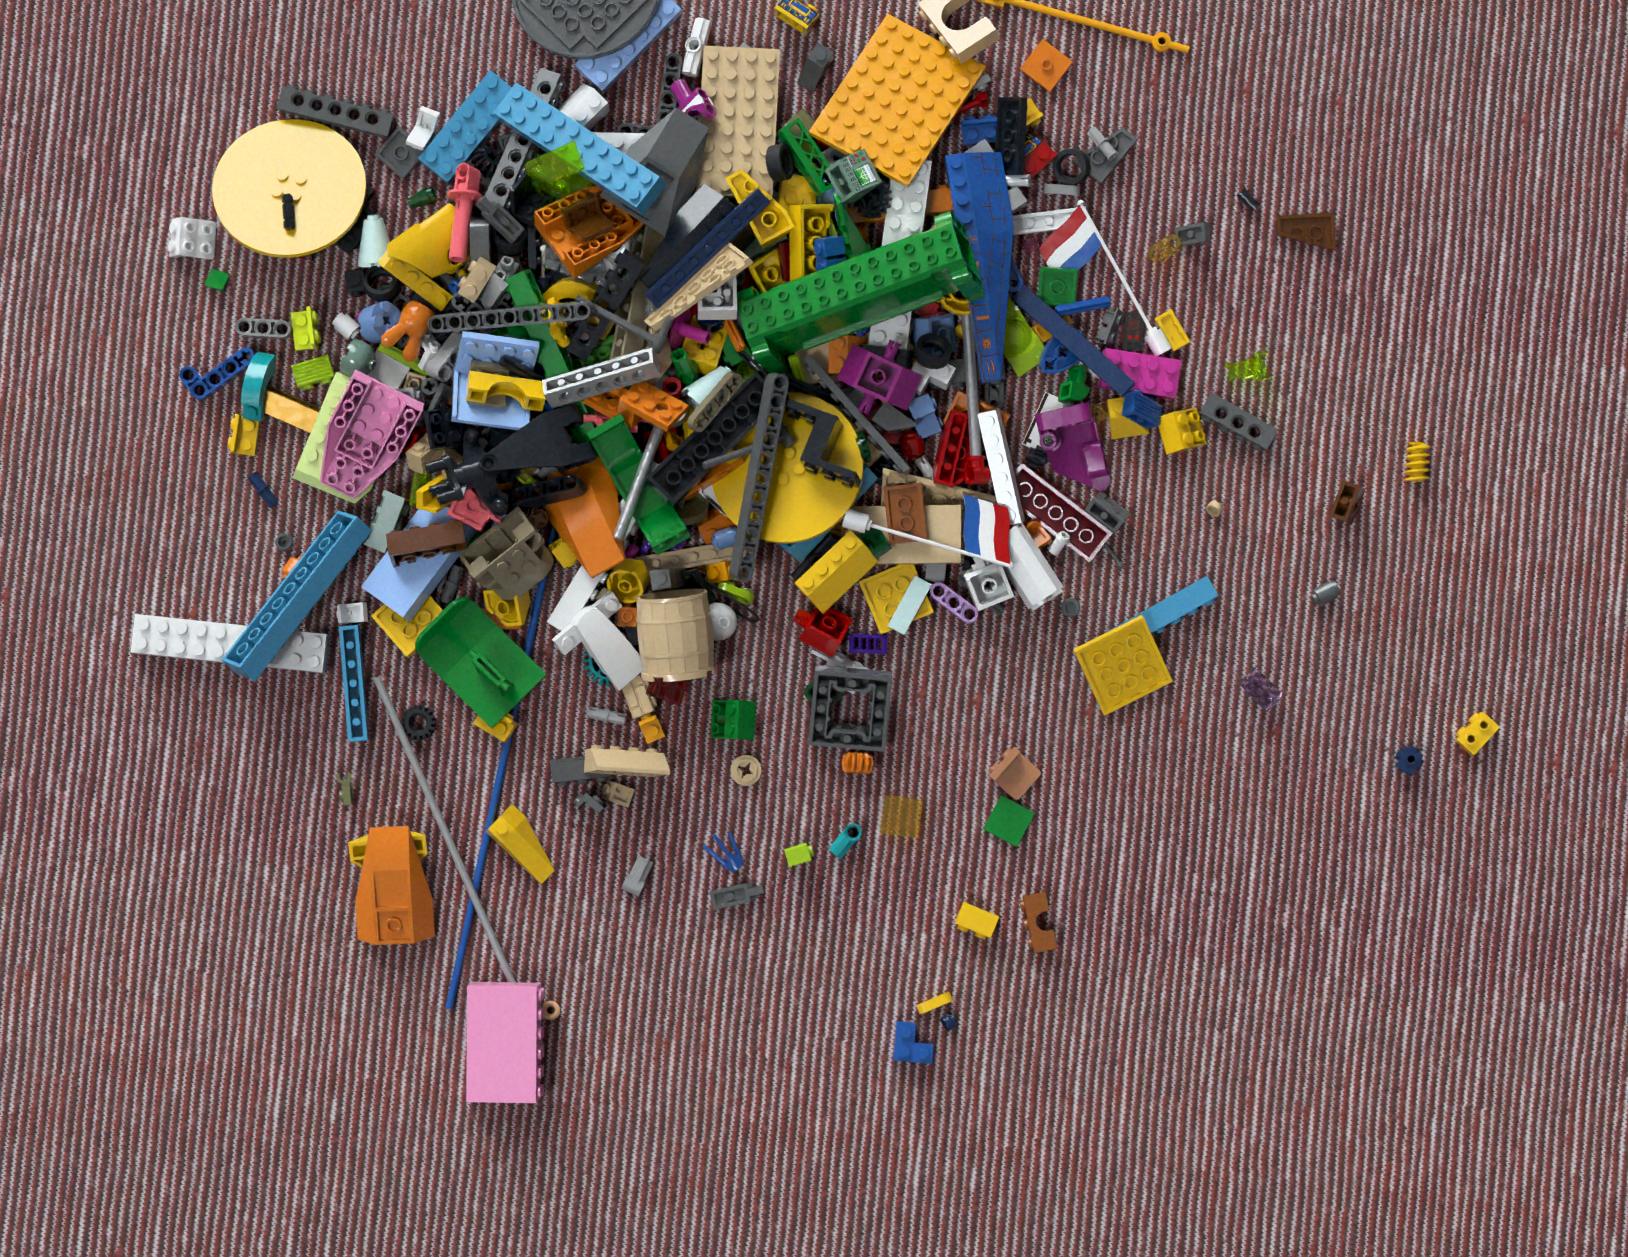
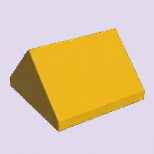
M777 248L753 259L754 263L748 266L761 293L790 282L782 281Z

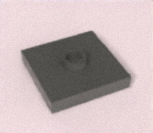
M398 126L374 156L404 180L419 163L418 157L424 150L415 149L407 145L406 140L409 134Z

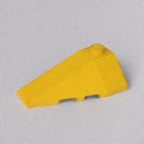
M743 169L725 178L739 204L756 188L771 202L749 223L763 248L780 240L795 228L787 211Z
M513 804L485 831L540 884L555 871L526 816Z

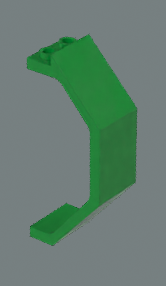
M620 413L587 432V435L626 502L643 454ZM645 482L633 517L658 556L691 536L675 509H672Z

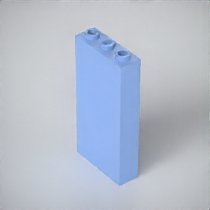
M445 507L438 513L418 509L403 531L415 526L420 528L428 527L432 523L445 524L450 520L456 519L447 515L449 507ZM463 523L466 543L468 545L478 530ZM462 550L445 555L438 552L436 556L429 559L419 557L416 559V562L410 564L407 561L400 562V566L395 568L392 566L387 551L361 587L410 622L459 557L458 553Z

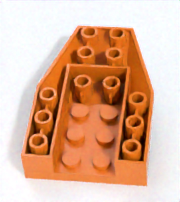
M598 186L583 188L534 212L535 227L574 279L622 246L644 225L638 219L601 198L600 194L603 189ZM595 194L598 198L601 213L615 222V228L594 237L591 241L583 242L566 230L560 209Z

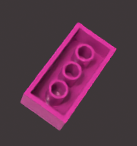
M1110 348L1102 351V354L1135 382V385L1127 393L1133 390H1140L1144 396L1168 400L1176 398L1181 360ZM1098 379L1097 388L1114 391L1102 379Z

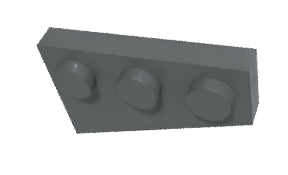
M1123 127L1107 137L1109 143L1118 152L1117 157L1112 161H1109L1101 150H1097L1096 146L1091 147L1085 152L1091 163L1089 175L1100 184L1104 183L1138 141L1135 136ZM1078 157L1074 158L1072 162L1082 169L1080 159Z

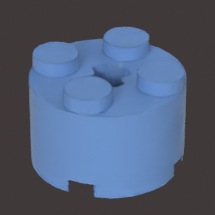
M388 301L364 308L358 317V323L361 325V335L368 342L381 343L382 335L399 322L401 313L398 308Z

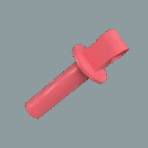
M461 163L456 169L454 189L447 192V197L456 202L449 251V260L453 262L466 261L473 204L483 197L478 192L481 172L466 163Z

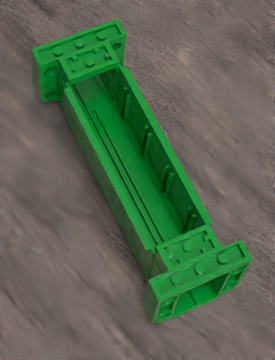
M948 211L935 216L936 227L928 231L911 235L774 287L762 294L753 286L738 291L737 307L747 342L755 360L769 373H784L789 371L785 358L786 355L802 349L805 351L837 338L944 299L943 295L960 291L970 303L987 297L966 227L952 211Z

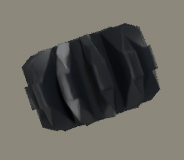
M483 145L474 151L471 162L474 164V168L483 174L484 178L487 176L492 178L502 154H499L497 149H493L491 145Z

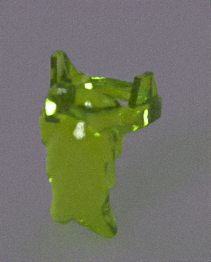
M1268 351L1255 352L1254 356L1247 358L1246 361H1239L1238 363L1225 362L1224 365L1229 371L1227 381L1235 378H1249L1250 380L1258 381L1272 379V377H1265L1266 364L1264 359L1261 358V356L1268 354Z

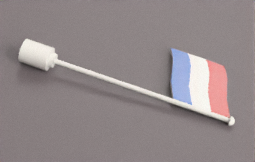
M1079 200L1076 210L1065 223L1048 236L1039 251L1048 267L1076 268L1079 270L1093 257L1102 245L1149 329L1146 332L1147 336L1144 337L1154 356H1159L1172 348L1161 328L1157 330L1156 327H1151L1083 205L1084 201Z
M963 494L965 504L963 532L965 551L872 524V519H869L870 515L855 510H847L842 527L865 533V530L869 531L871 527L1005 566L1009 570L1014 568V564L1012 562L1010 564L1008 547L1010 518L1008 508Z

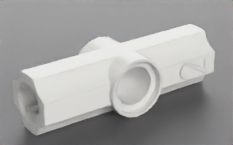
M699 17L695 18L691 36L685 43L687 51L681 73L684 75L698 77L704 46H707L712 25L710 20Z

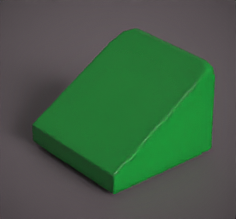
M211 269L204 286L224 292L230 274Z

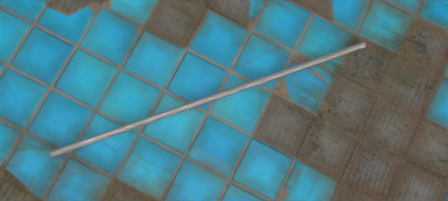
M378 676L373 679L507 982H516L382 679Z

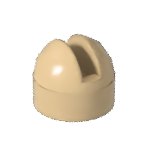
M1212 500L1206 507V511L1214 517H1218L1223 510L1222 503L1217 502V500Z

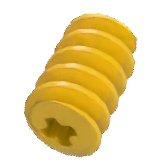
M1407 442L1412 447L1406 448V451L1411 453L1406 456V459L1411 462L1405 464L1406 467L1410 468V470L1405 471V474L1410 476L1405 481L1423 482V480L1429 479V476L1424 475V472L1429 471L1424 465L1430 463V461L1425 459V457L1430 456V453L1425 452V450L1431 448V446L1421 442Z

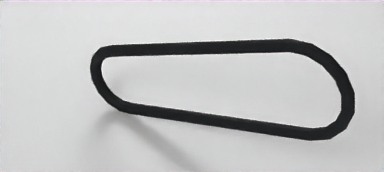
M745 351L737 352L738 355L765 380V377L741 353H743L763 374L767 376L768 373L765 370H763Z
M706 581L707 584L711 585L713 588H715L716 590H718L719 592H721L722 594H724L725 596H727L728 598H730L731 600H733L734 602H736L737 604L751 612L756 617V620H751L748 617L737 612L736 610H734L735 614L752 623H757L759 621V616L753 610H751L750 608H748L747 606H745L744 604H742L741 602L727 594L725 591H723L713 583Z

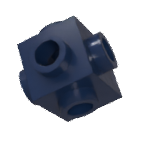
M1412 745L1409 747L1405 746L1403 749L1400 748L1395 756L1397 761L1394 768L1409 776H1413L1415 771H1419L1424 763V760H1422L1423 755L1419 753L1420 749ZM1408 756L1411 758L1410 763L1407 760Z

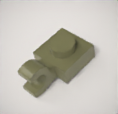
M347 772V779L342 780L340 773H337V781L342 784V790L339 791L340 802H344L345 806L353 805L352 775L350 772Z

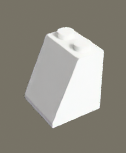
M584 83L557 108V110L589 131L610 111L608 102L594 88Z

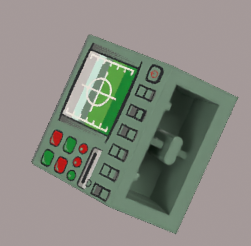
M865 149L836 161L825 170L842 203L856 202L882 183Z

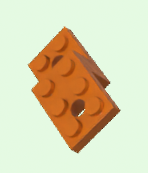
M646 381L634 384L629 390L622 387L583 399L584 404L611 419L621 413L630 430L642 419H645L667 432L688 411L689 406Z

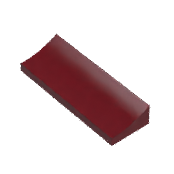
M1023 460L1014 472L1023 512L1039 522L1041 526L1054 536L1061 531L1068 533L1070 542L1067 546L1088 562H1091L1113 532L1084 511L1086 508L1036 469L1028 466V463Z

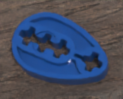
M1075 329L1078 333H1080V334L1085 338V336L1083 335L1082 332H1080L1079 330ZM1051 336L1044 346L1038 366L1042 373L1053 374L1072 367L1080 360L1067 349L1063 352L1065 356H1058V349H1064L1065 347ZM1045 361L1051 362V369H1045Z

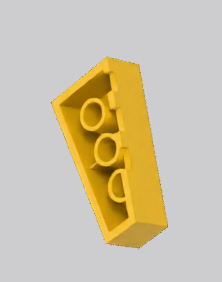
M834 204L789 205V217L795 226L789 232L790 281L817 272L814 239L826 236L827 228H829L831 222L829 220L830 212L833 211Z

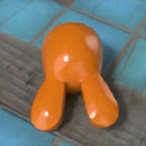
M409 301L405 304L397 325L391 327L382 335L381 343L386 347H391L404 334H407L409 339L403 350L402 357L407 362L415 361L419 355L421 338L429 330L428 320L435 314L425 305L417 301Z

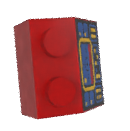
M1030 130L1025 137L1024 175L1030 174L1032 181L1054 161L1057 154L1044 140Z

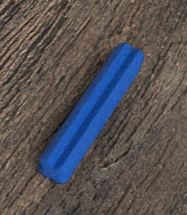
M1108 296L1056 306L1055 312L1062 317L1108 308L1111 306V301Z

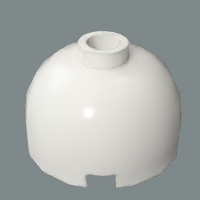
M720 602L711 603L709 607L711 610L714 641L725 640L735 632L737 627L736 614L726 604Z

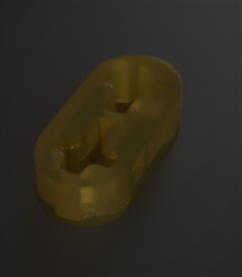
M1171 234L1151 246L1148 250V257L1155 263H1161L1181 250L1182 240L1177 235ZM1170 240L1178 241L1175 248L1172 246L1166 248L1171 244ZM1164 249L1160 253V258L1153 257L1155 250L1161 251Z

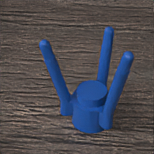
M731 832L728 833V836L735 851L732 854L729 853L716 834L712 835L727 856L725 861L706 845H703V848L721 863L726 870L730 869L732 873L744 865L742 861L744 857L741 855Z

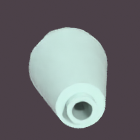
M378 214L367 215V219L363 221L358 267H382L378 261L386 252V245L390 242L384 220L379 218Z
M720 366L685 387L681 394L683 397L685 395L689 397L687 402L695 410L724 375L732 371L727 366ZM721 390L718 394L719 400H721L724 395L723 390ZM709 404L706 408L707 414L710 413L712 409L711 404Z

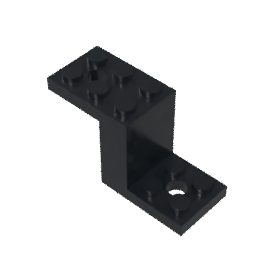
M786 398L784 409L788 417L794 420H799V418L806 420L808 425L813 426L800 458L803 467L807 469L806 472L817 476V473L824 475V479L835 482V480L840 481L847 488L852 489L853 486L859 488L861 480L857 472L829 462L843 427L838 416Z

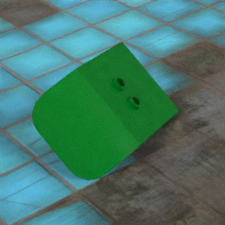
M461 597L452 601L421 631L415 642V650L418 655L491 729L547 675L474 601L467 597Z

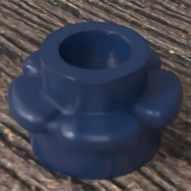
M945 1013L940 1018L943 1027L947 1031L955 1030L956 1018L953 1014Z

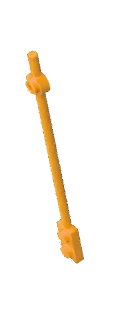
M973 0L1002 9L1004 3L1148 42L1152 44L1153 49L1157 52L1173 49L1188 54L1190 46L1171 41L1170 36L1164 32L1151 36L1026 0ZM1164 39L1165 44H1159L1158 40Z

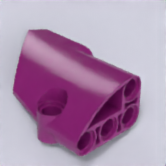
M1091 401L1035 414L1040 445L1045 450L1054 472L1104 492L1111 484L1103 445L1101 440H1099ZM1047 435L1052 436L1054 439L1052 446L1045 444V437Z

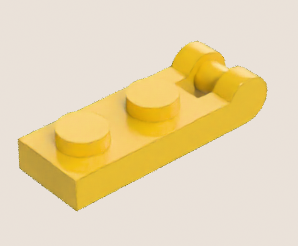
M554 297L547 300V304L559 303ZM548 309V315H549V318H550V317H551V312H550V310ZM566 321L549 323L550 335L557 340V343L562 348L568 346L570 339L566 336Z

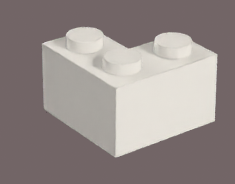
M736 275L718 287L716 292H712L697 302L698 320L737 319Z
M916 361L911 370L923 375L915 392V396H922L929 382L947 390L955 375L956 368L947 364L944 368L928 369Z

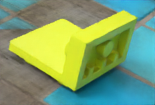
M310 306L306 307L307 311L291 313L295 351L319 349L318 344L321 343V335L318 329L316 330V325L319 324L318 313Z

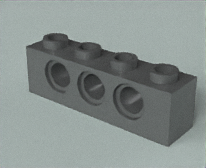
M1212 392L1199 412L1203 421L1219 425V430L1235 434L1234 438L1243 443L1245 441L1251 443V447L1259 452L1268 449L1278 431L1277 428ZM1221 409L1225 412L1226 416L1224 419L1217 418V410ZM1234 419L1242 421L1241 428L1233 426L1232 422ZM1251 428H1256L1259 431L1257 438L1250 436L1249 430Z

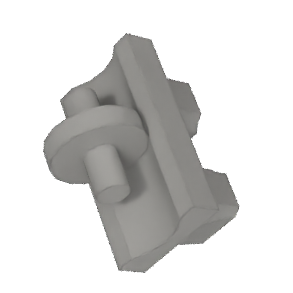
M503 256L494 273L503 280L517 273L519 263L514 262L513 258Z

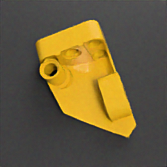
M448 203L422 223L414 224L386 245L387 257L405 262L421 270L431 278L445 273L454 274L462 265L470 260V232L466 261L451 264L449 262V251L455 206Z

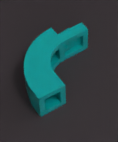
M257 352L250 361L241 393L244 419L262 421L264 419L266 387L270 378L276 372V355Z

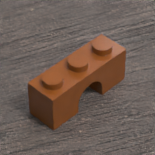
M1046 892L1022 896L1023 900L1019 902L1021 912L1026 914V919L1023 920L1025 931L1029 930L1030 938L1027 939L1029 950L1033 949V953L1057 949L1054 930L1043 931L1036 924L1037 916L1042 912L1049 911Z

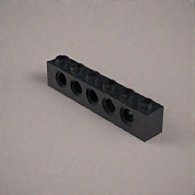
M627 249L623 253H618L614 260L616 265L613 270L609 268L604 276V279H606L603 286L599 285L594 293L596 298L593 303L599 306L598 303L600 301H607L609 306L604 309L613 314L619 308L645 265L644 259ZM625 268L629 273L626 276H622L618 273V270ZM615 284L619 290L612 292L608 286ZM585 307L584 311H586L585 315H587L588 309ZM597 313L593 316L599 319L597 324H592L589 318L577 320L575 324L576 331L574 334L570 332L568 335L570 343L566 346V350L584 361L587 360L610 320ZM587 333L589 339L583 340L579 337V334Z

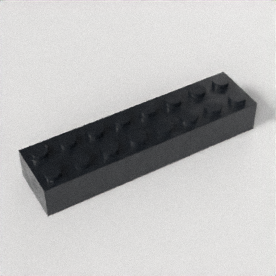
M757 372L741 385L739 390L703 431L692 432L646 477L645 482L672 509L716 467L704 469L702 462L732 452L756 429L765 382ZM774 397L771 400L772 405L775 403Z

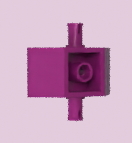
M889 339L884 354H881V356L854 343L852 344L837 379L864 392L865 395L858 408L859 411L869 415L875 399H880L906 411L908 410L923 375L895 363L894 357L901 345L900 343ZM882 372L884 378L877 382L875 374Z

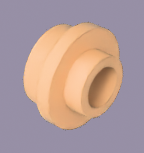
M547 1001L542 1005L545 1009V1019L554 1020L559 1016L560 1007L555 1001ZM548 1007L554 1008L553 1014L547 1012Z

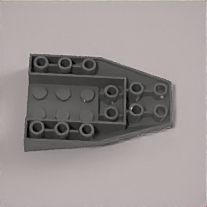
M675 108L629 147L626 155L658 175L666 184L664 190L644 216L604 190L600 197L665 237L669 225L675 219V214L689 199L696 187L709 128L678 108Z

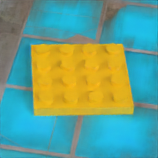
M1142 615L1073 649L1104 716L1173 682Z

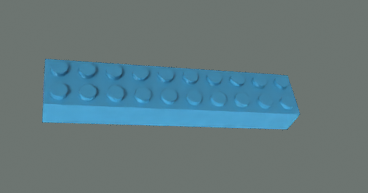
M518 83L514 84L493 112L500 122L642 216L645 215L666 187V184L658 175Z
M338 510L221 661L237 675L256 681L263 674V670L274 660L280 648L285 646L291 634L298 629L301 621L309 615L310 610L321 599L325 590L333 584L336 576L344 570L346 563L356 554L357 549L367 540L372 530L357 516Z

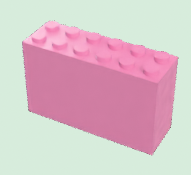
M471 982L467 985L466 1102L537 1103L541 1096L544 1095V1084H541V1078L544 1076V1065H541V1059L544 1057V1046H541V1040L544 1038V1026H541V1021L544 1019L545 1009L541 1007V1001L545 997V988H541V983Z

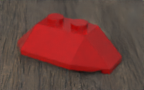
M955 410L950 411L945 422L933 465V482L950 488L965 481L964 471L969 465L967 457L970 456L968 414Z

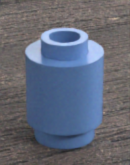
M727 527L713 532V537L710 538L713 547L718 548L720 551L734 546L736 527Z

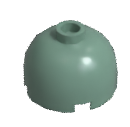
M358 339L352 340L346 348L349 350L348 354H343L341 372L351 377L356 369L368 375L375 369L377 364L375 352L366 342Z

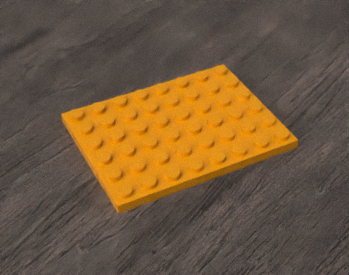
M887 14L809 130V134L847 156L865 149L877 172L909 188L985 72L986 66L972 58L961 64L958 59L954 60L948 51V46L944 47L940 41Z

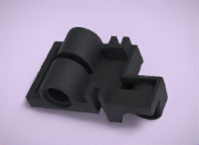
M366 184L364 206L358 219L351 229L334 243L349 255L360 246L364 219H367V215L376 214L366 206L375 195V190L368 184Z

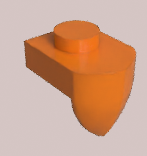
M1031 521L1026 525L1025 528L1039 550L1052 541V538L1039 522Z

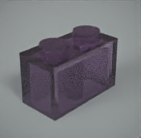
M1256 667L1241 679L1240 686L1266 712L1281 699L1282 692Z

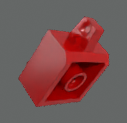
M830 607L824 614L817 608H815L812 614L798 609L792 621L804 628L799 638L800 641L833 658L853 619Z

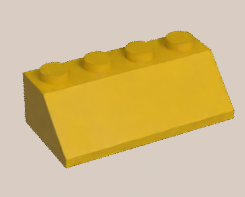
M850 530L795 582V585L824 614L879 561Z

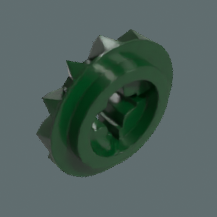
M862 432L857 433L855 440L859 447L861 458L865 463L871 461V454L867 440Z

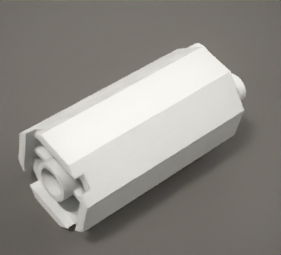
M1023 523L1009 529L1008 547L1010 564L1012 562L1014 568L1009 570L1008 567H1002L1027 608H1031L1034 611L1062 593L1063 590L1061 588H1063V585Z

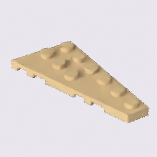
M728 242L644 322L656 332L662 328L667 316L676 318L754 262Z
M883 468L881 506H885L883 487L913 483L923 484L925 505L965 506L963 494L996 504V496L957 486L950 488L934 483L930 479L910 474L906 475L905 473Z

